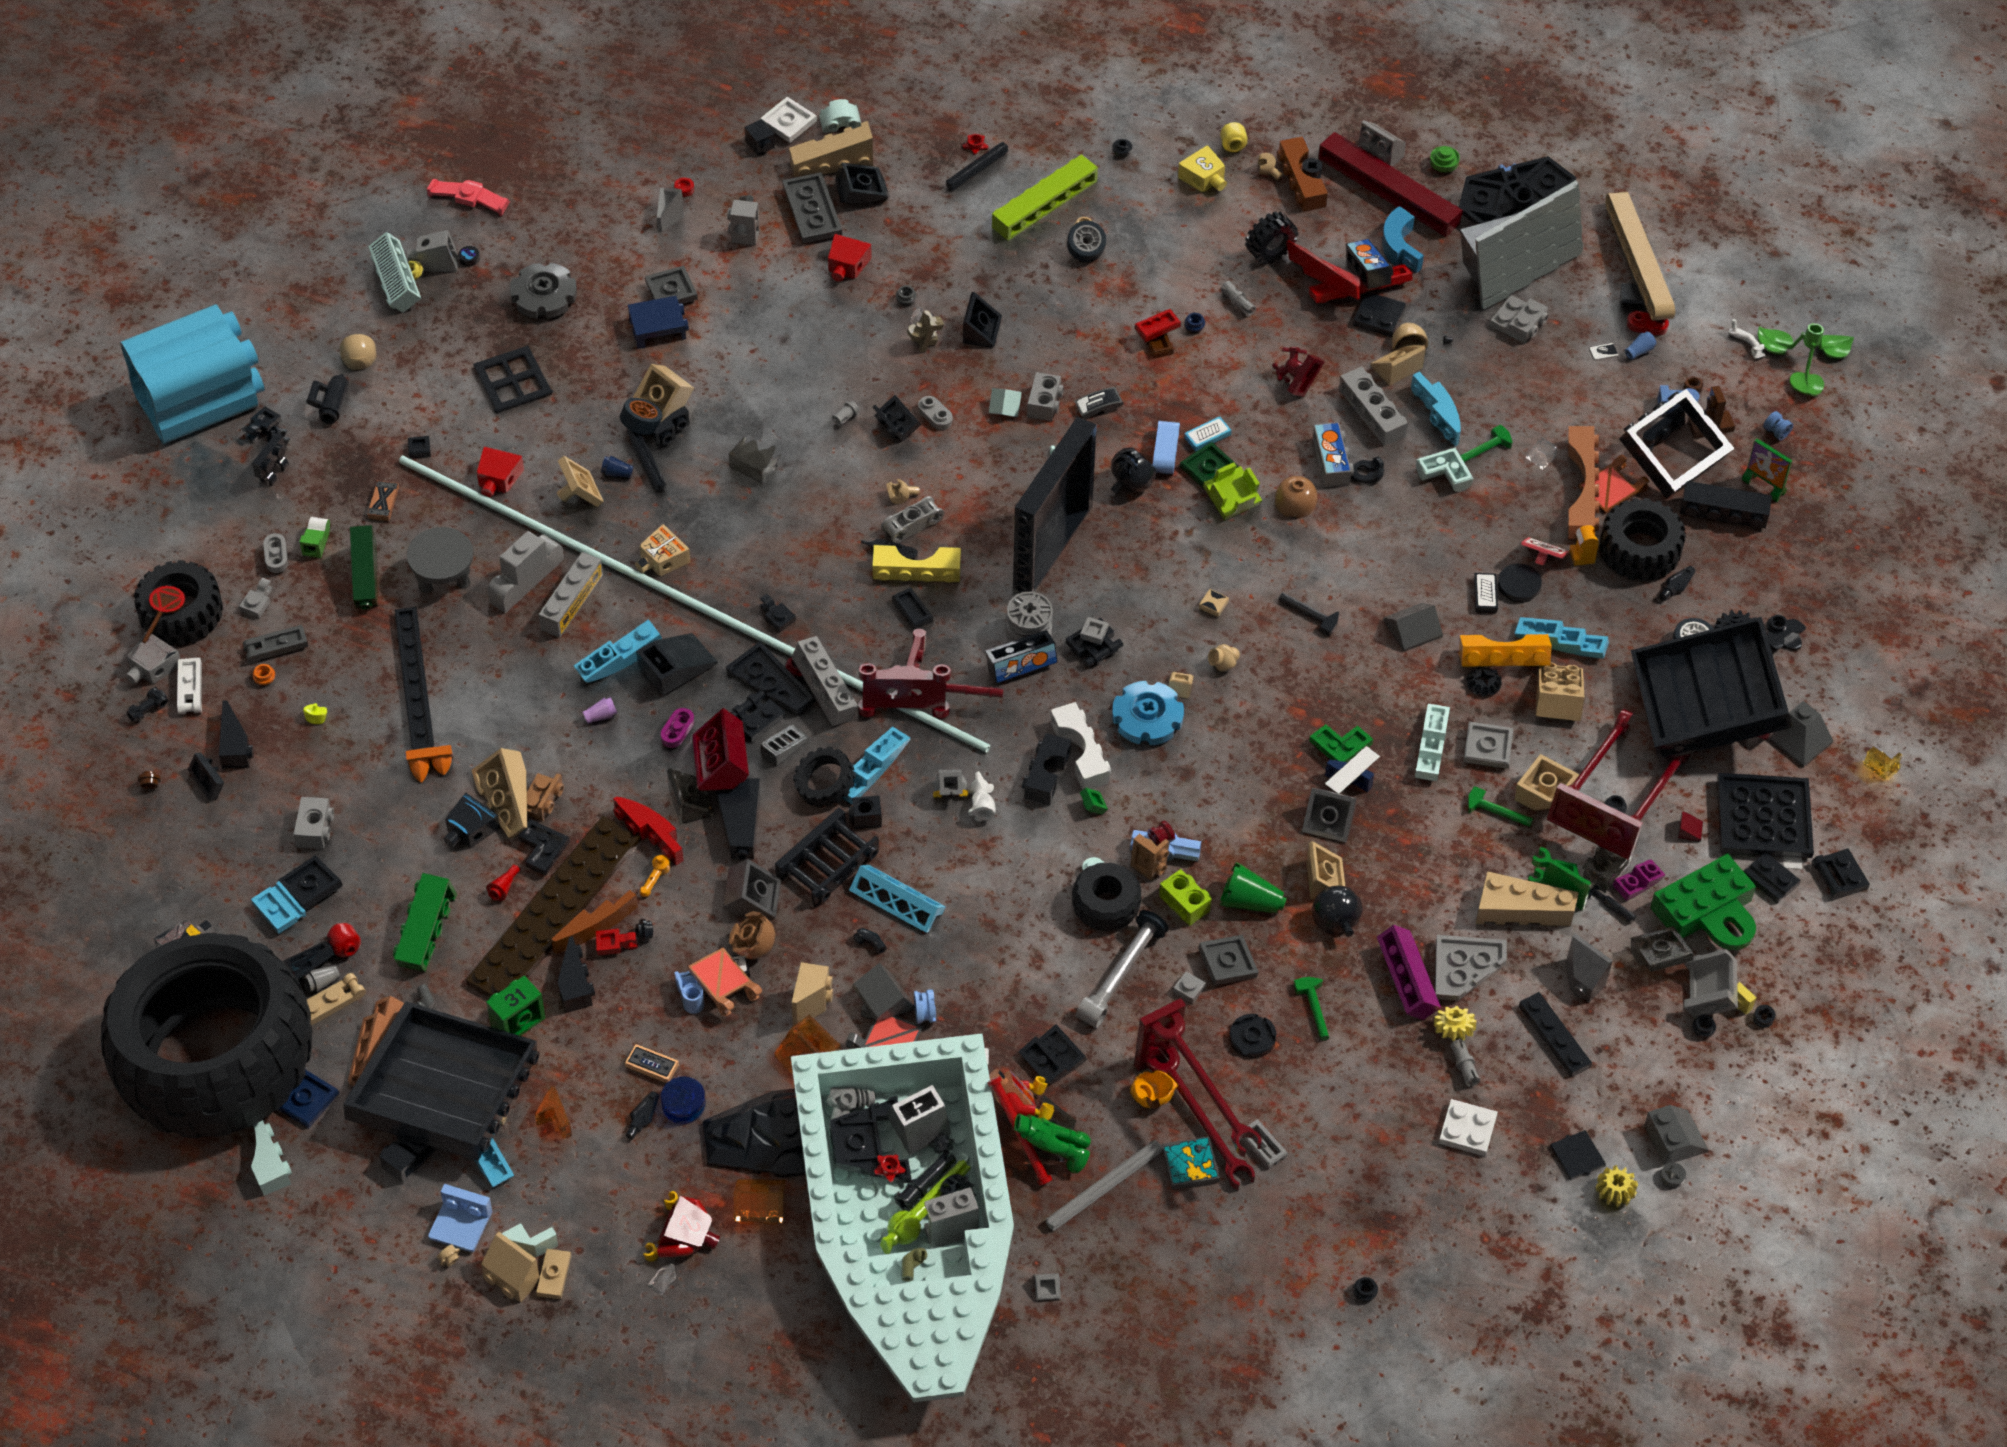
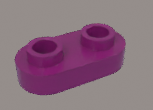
M679 708L673 712L661 730L663 745L675 748L682 744L694 726V714L691 710Z

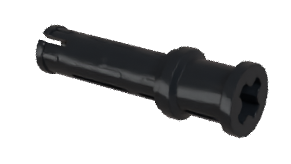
M944 1151L918 1179L910 1180L908 1187L901 1194L897 1193L894 1196L897 1205L902 1210L910 1212L913 1205L927 1194V1189L956 1163V1158L953 1154L948 1157L950 1152Z

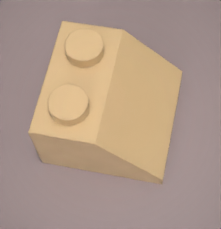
M651 364L633 398L646 399L658 406L662 411V422L671 413L685 406L694 387L666 366Z
M1540 754L1517 783L1515 800L1532 810L1550 809L1557 786L1560 783L1567 786L1572 785L1579 774Z
M801 962L792 998L793 1027L798 1028L826 1011L827 1002H832L833 989L831 988L833 976H829L828 966Z
M498 1232L481 1263L483 1278L490 1285L496 1284L508 1298H515L521 1303L539 1283L540 1277L535 1257Z

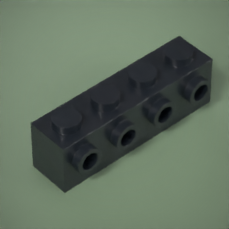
M1686 481L1680 514L1766 529L1772 495Z

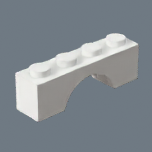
M1076 702L1051 709L1050 723L1056 736L1070 739L1071 742L1077 744L1084 752L1075 762V776L1082 790L1085 787L1094 789L1108 784L1111 768L1108 761H1104L1102 757L1103 752L1100 744H1096L1094 741V732L1086 724L1084 711L1082 709L1079 710Z

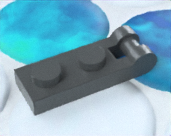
M302 625L250 638L242 643L244 651L247 652L246 658L249 664H256L264 658L309 647Z

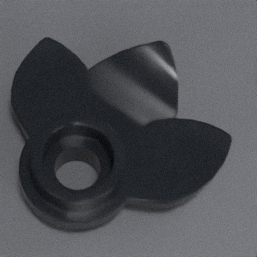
M1774 615L1768 619L1766 628L1769 631L1767 637L1773 649L1779 650L1784 646L1787 649L1797 650L1802 647L1799 633L1806 629L1803 623L1796 619H1786L1782 615Z

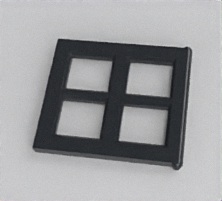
M528 345L473 364L495 408L494 412L498 413L551 395L554 392L547 383ZM524 356L530 369L513 374L507 362ZM502 364L508 377L491 382L485 369ZM535 377L541 389L524 395L518 382ZM512 384L518 397L501 402L495 390Z

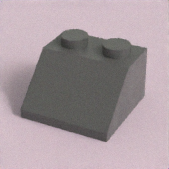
M1668 1105L1648 1112L1644 1127L1664 1166L1668 1163H1675L1708 1152V1148L1688 1110Z

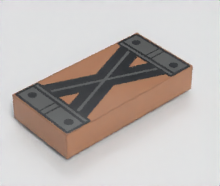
M377 481L367 513L368 519L390 521L399 490L398 483Z

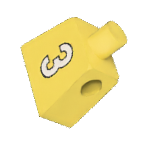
M1208 145L1179 163L1178 178L1201 192H1205L1212 187L1222 191L1227 185V182L1224 180L1225 165Z

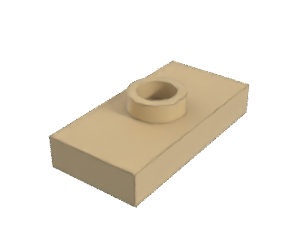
M554 1249L546 1250L536 1292L538 1297L562 1299L572 1256L571 1252Z

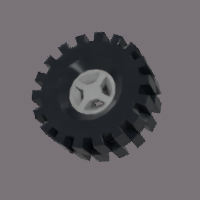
M1275 211L1272 215L1269 213L1264 219L1260 218V222L1252 226L1253 230H1249V236L1245 239V246L1248 251L1261 264H1268V262L1271 264L1275 259H1281L1283 254L1286 255L1288 253L1287 240L1293 243L1297 241L1298 228L1280 211L1279 213Z

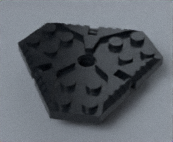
M1549 156L1511 165V170L1505 171L1503 167L1467 176L1459 208L1463 210V216L1475 225L1518 214L1574 182L1577 177Z

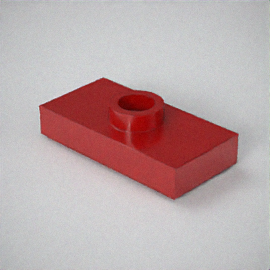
M1168 309L1135 323L1134 329L1144 342H1147L1181 327V321L1171 309Z

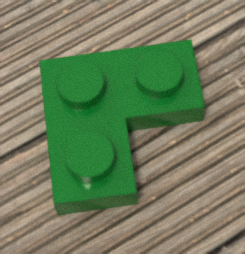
M1325 724L1313 733L1309 739L1330 760L1347 763L1366 746L1370 747L1373 744V738L1358 725L1346 735L1340 737Z

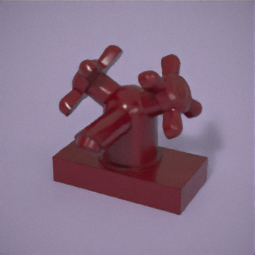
M1296 346L1290 348L1283 347V352L1290 353V359L1286 361L1285 365L1280 367L1277 363L1272 364L1278 376L1277 380L1281 381L1284 379L1286 383L1291 382L1287 376L1290 373L1294 379L1287 390L1293 395L1304 397L1325 361L1320 357L1308 354L1302 363L1298 360V353L1307 354V350Z

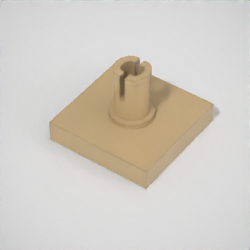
M566 456L558 460L568 482L567 485L557 491L562 501L567 502L576 494L597 507L604 502L589 470Z

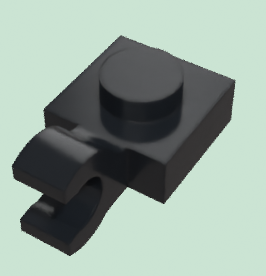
M264 406L251 418V425L245 429L249 433L246 438L253 443L256 442L262 431L267 433L272 426H277L282 422L281 415Z
M768 594L760 598V601L763 602L760 607L766 612L765 620L779 633L796 621V615L782 602L776 606Z

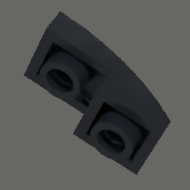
M685 406L671 413L658 425L654 431L657 448L675 440V432L690 425L689 411Z

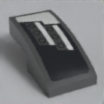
M1115 387L1098 390L1075 400L1085 420L1102 410L1107 414L1124 405Z

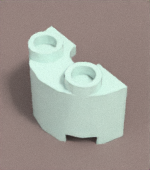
M846 99L829 102L830 106L820 111L819 117L823 133L835 132L842 126L852 127V129L861 126L857 105L850 104Z

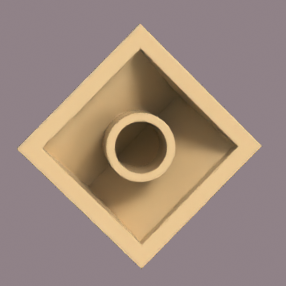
M1424 345L1402 346L1370 364L1382 379L1391 386L1423 368L1426 348Z
M1311 841L1308 845L1306 863L1310 898L1315 899L1321 891L1328 887L1336 885L1345 886L1342 858Z

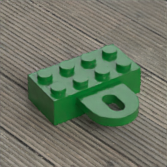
M1729 854L1662 888L1653 895L1650 909L1677 941L1703 929L1719 947L1727 950H1741L1751 944L1756 933L1755 921L1743 907L1752 901L1756 886ZM1732 922L1742 933V936H1733L1723 923Z

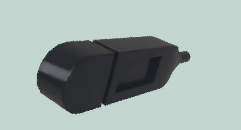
M884 539L873 541L861 540L862 544L869 546L872 550H874V545L896 546L898 552L905 558L918 560V551L913 547H906L905 545Z

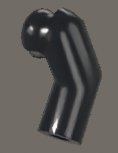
M860 928L853 935L856 943L863 944L864 941L869 942L877 954H882L887 949L876 932Z

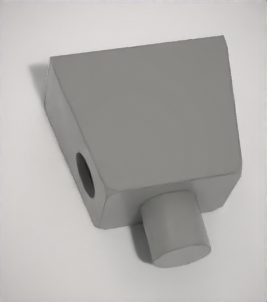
M448 230L420 236L417 238L416 249L407 250L408 261H420L423 270L426 272H457L459 256Z

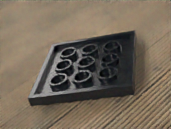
M1718 773L1717 791L1721 853L1750 855L1768 853L1770 856L1813 858L1814 847L1809 778Z

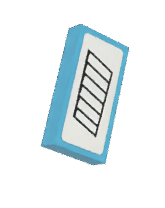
M1219 416L1185 432L1184 438L1195 451H1198L1211 441L1215 443L1230 436L1232 430Z

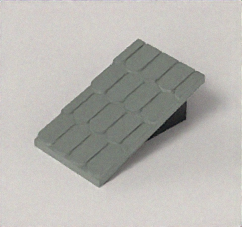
M1576 180L1518 214L1460 229L1463 264L1480 290V301L1483 310L1508 298L1510 294L1528 286L1533 280L1559 268V265L1579 256L1583 252L1580 191Z

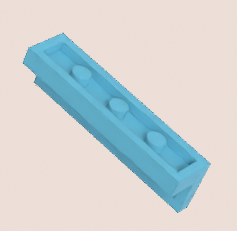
M871 865L859 867L849 891L926 933L930 931L936 916L942 915L946 906ZM862 877L869 881L871 890L864 892L857 888ZM881 889L887 890L890 901L885 903L880 901L877 891ZM902 899L907 901L910 911L906 913L900 912L896 901ZM923 910L930 914L925 925L918 921L916 912Z

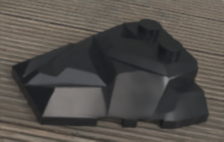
M795 1088L768 1092L703 1120L709 1166L738 1170L740 1167L753 1169V1173L760 1174L761 1171L775 1173L776 1177L782 1178L806 1175Z

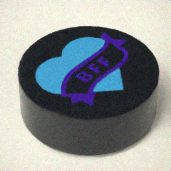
M465 246L460 249L459 261L461 264L473 266L479 262L480 256L476 247Z

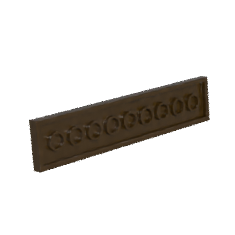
M602 816L466 979L467 985L491 997L493 994L507 988L512 981L518 980L524 975L528 978L553 948L551 939L588 906L641 841L640 835H634L629 829Z

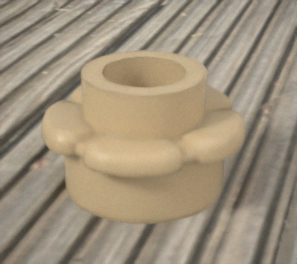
M452 1244L443 1249L437 1256L440 1260V1265L444 1266L446 1264L450 1267L460 1258L458 1256L460 1249H456Z

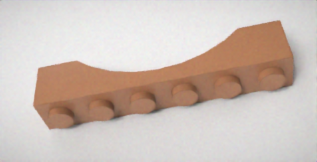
M1569 426L1568 456L1581 470L1585 481L1580 497L1569 508L1568 539H1577L1576 531L1585 525H1591L1595 531H1599V518H1595V514H1599V501H1595V497H1599V484H1595V480H1599V468H1595V464H1599V451H1594V447L1599 446V435H1594V426Z

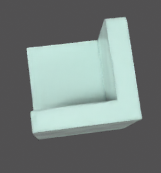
M992 388L989 413L1018 417L1022 392Z

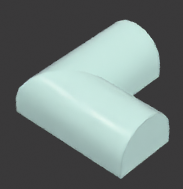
M1456 448L1416 460V468L1421 480L1445 474L1455 492L1465 491L1473 483L1474 478Z

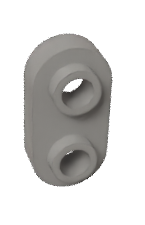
M925 396L919 400V413L935 429L947 430L952 426V413L938 399L932 396Z
M270 534L263 541L266 567L270 572L280 573L288 567L285 538L280 534Z

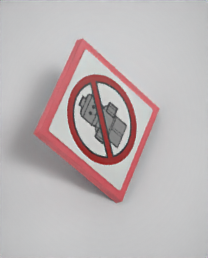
M1530 537L1521 543V545L1539 551L1535 563L1543 566L1546 563L1548 554L1559 558H1564L1569 554L1568 550Z

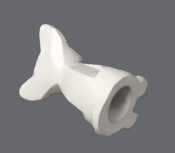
M979 771L975 773V780L967 789L968 793L973 795L971 798L972 808L968 810L969 816L975 815L974 820L977 822L991 820L995 817L996 813L994 800L988 794L993 791L994 786L993 784H988Z

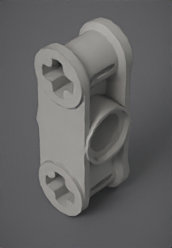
M927 496L921 501L906 507L904 510L885 518L881 524V529L891 536L892 542L901 543L908 537L940 522L945 512L936 506L931 496Z

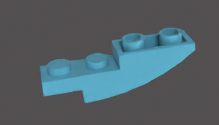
M1420 371L1412 377L1411 390L1413 394L1424 402L1427 409L1431 410L1430 421L1432 425L1437 427L1454 446H1457L1459 444L1461 427L1459 414L1451 396L1440 382L1432 385Z
M648 619L614 644L608 641L575 664L574 668L586 683L605 678L637 662L636 651L654 640L662 639V637Z

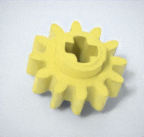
M1458 1006L1451 1009L1445 1007V1012L1438 1010L1437 1016L1434 1017L1436 1033L1443 1032L1442 1038L1449 1037L1452 1041L1458 1038L1465 1040V1035L1473 1036V1031L1476 1030L1475 1015L1467 1014L1468 1009L1462 1010Z

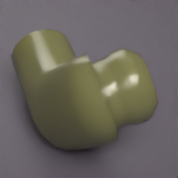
M924 1248L913 1249L902 1258L901 1280L905 1282L914 1280V1268L922 1264L928 1256Z

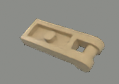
M354 973L347 974L338 983L307 999L311 1013V1026L359 1000L366 994L364 987L357 983L358 979ZM350 988L351 991L346 994L344 991Z

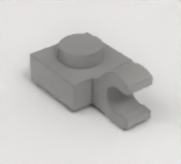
M262 578L258 583L257 591L250 590L239 606L240 611L260 618L270 604L268 595L273 588L268 585L271 581Z

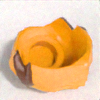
M1158 1069L1153 1072L1145 1070L1133 1081L1130 1093L1133 1099L1141 1106L1156 1109L1171 1100L1177 1088V1083L1168 1074Z

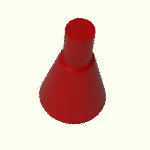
M512 865L506 873L486 886L490 898L498 901L506 899L513 878L520 871L517 865Z

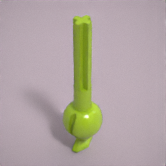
M959 1160L910 1212L906 1210L898 1211L891 1216L887 1226L889 1234L883 1237L880 1243L885 1254H890L893 1246H896L898 1243L902 1245L911 1244L919 1237L921 1231L920 1221L927 1215L924 1205L925 1201L940 1197L941 1185L947 1177L955 1174L965 1176L971 1169L966 1161Z

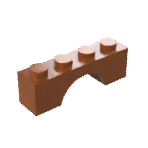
M1303 136L1281 140L1277 150V158L1283 164L1284 175L1289 178L1290 189L1295 192L1296 203L1300 204L1303 212L1325 208L1328 192L1322 179L1312 178L1301 170L1304 160L1308 159L1309 149Z

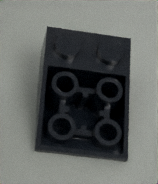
M693 633L654 640L636 651L638 668L662 695L667 694L718 664V661Z

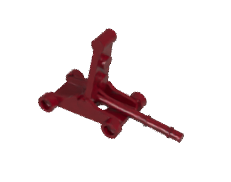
M915 629L913 631V645L906 666L900 668V665H895L887 670H877L876 666L870 663H864L859 666L858 676L863 681V700L858 703V713L863 717H871L876 713V708H932L933 716L945 718L950 713V705L946 701V692L1003 698L1004 689L991 686L980 687L968 684L946 683L951 678V669L944 664L936 665L933 671L921 670L919 663L923 662L926 650V631ZM889 689H897V690H898V691L892 692L891 694H888V693H887V691H888ZM912 689H919L922 693L919 695L912 691Z

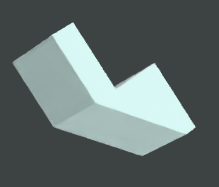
M521 1223L502 1233L533 1257H538L546 1253L547 1249H554L558 1246L557 1234L552 1227L531 1238Z

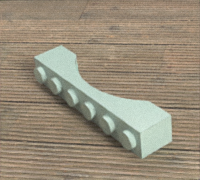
M262 1120L253 1125L256 1133V1149L251 1168L265 1196L291 1185L288 1176L292 1172L287 1161L282 1162L280 1156L284 1154L279 1143H273L271 1137L275 1135L270 1124H264Z

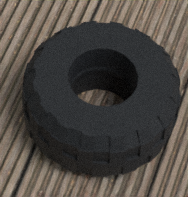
M1097 863L1085 868L1077 876L1072 890V905L1076 916L1084 924L1096 930H1118L1129 925L1139 912L1141 886L1137 877L1126 867L1116 863ZM1102 893H1110L1115 895L1117 898L1113 900H1102L1098 898L1097 895Z

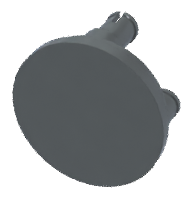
M436 527L423 531L411 541L407 550V560L416 580H418V587L421 592H430L433 584H445L457 580L456 583L459 588L469 587L471 583L469 573L470 565L473 561V547L465 534L453 528Z

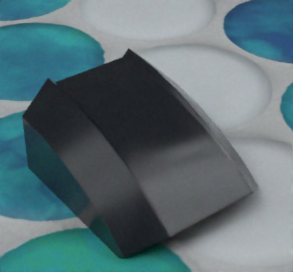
M841 163L835 179L840 203H868L890 197L885 179L879 167Z

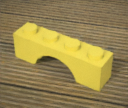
M874 545L873 579L960 582L961 548L939 547L936 553L927 559L911 560L902 556L896 546Z

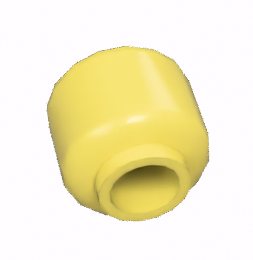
M1233 122L1226 124L1222 128L1220 137L1224 149L1229 152H1238L1246 147L1248 138L1243 125Z

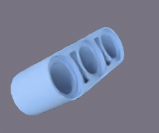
M1158 422L1153 466L1156 468V473L1174 474L1180 423Z

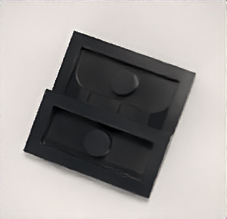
M1057 1024L1040 1038L1035 1036L1018 1051L1041 1077L1046 1079L1045 1082L1048 1085L1062 1079L1087 1060L1086 1056Z

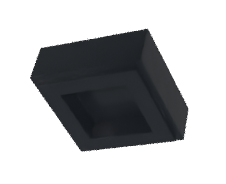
M429 436L408 438L409 459L431 457Z

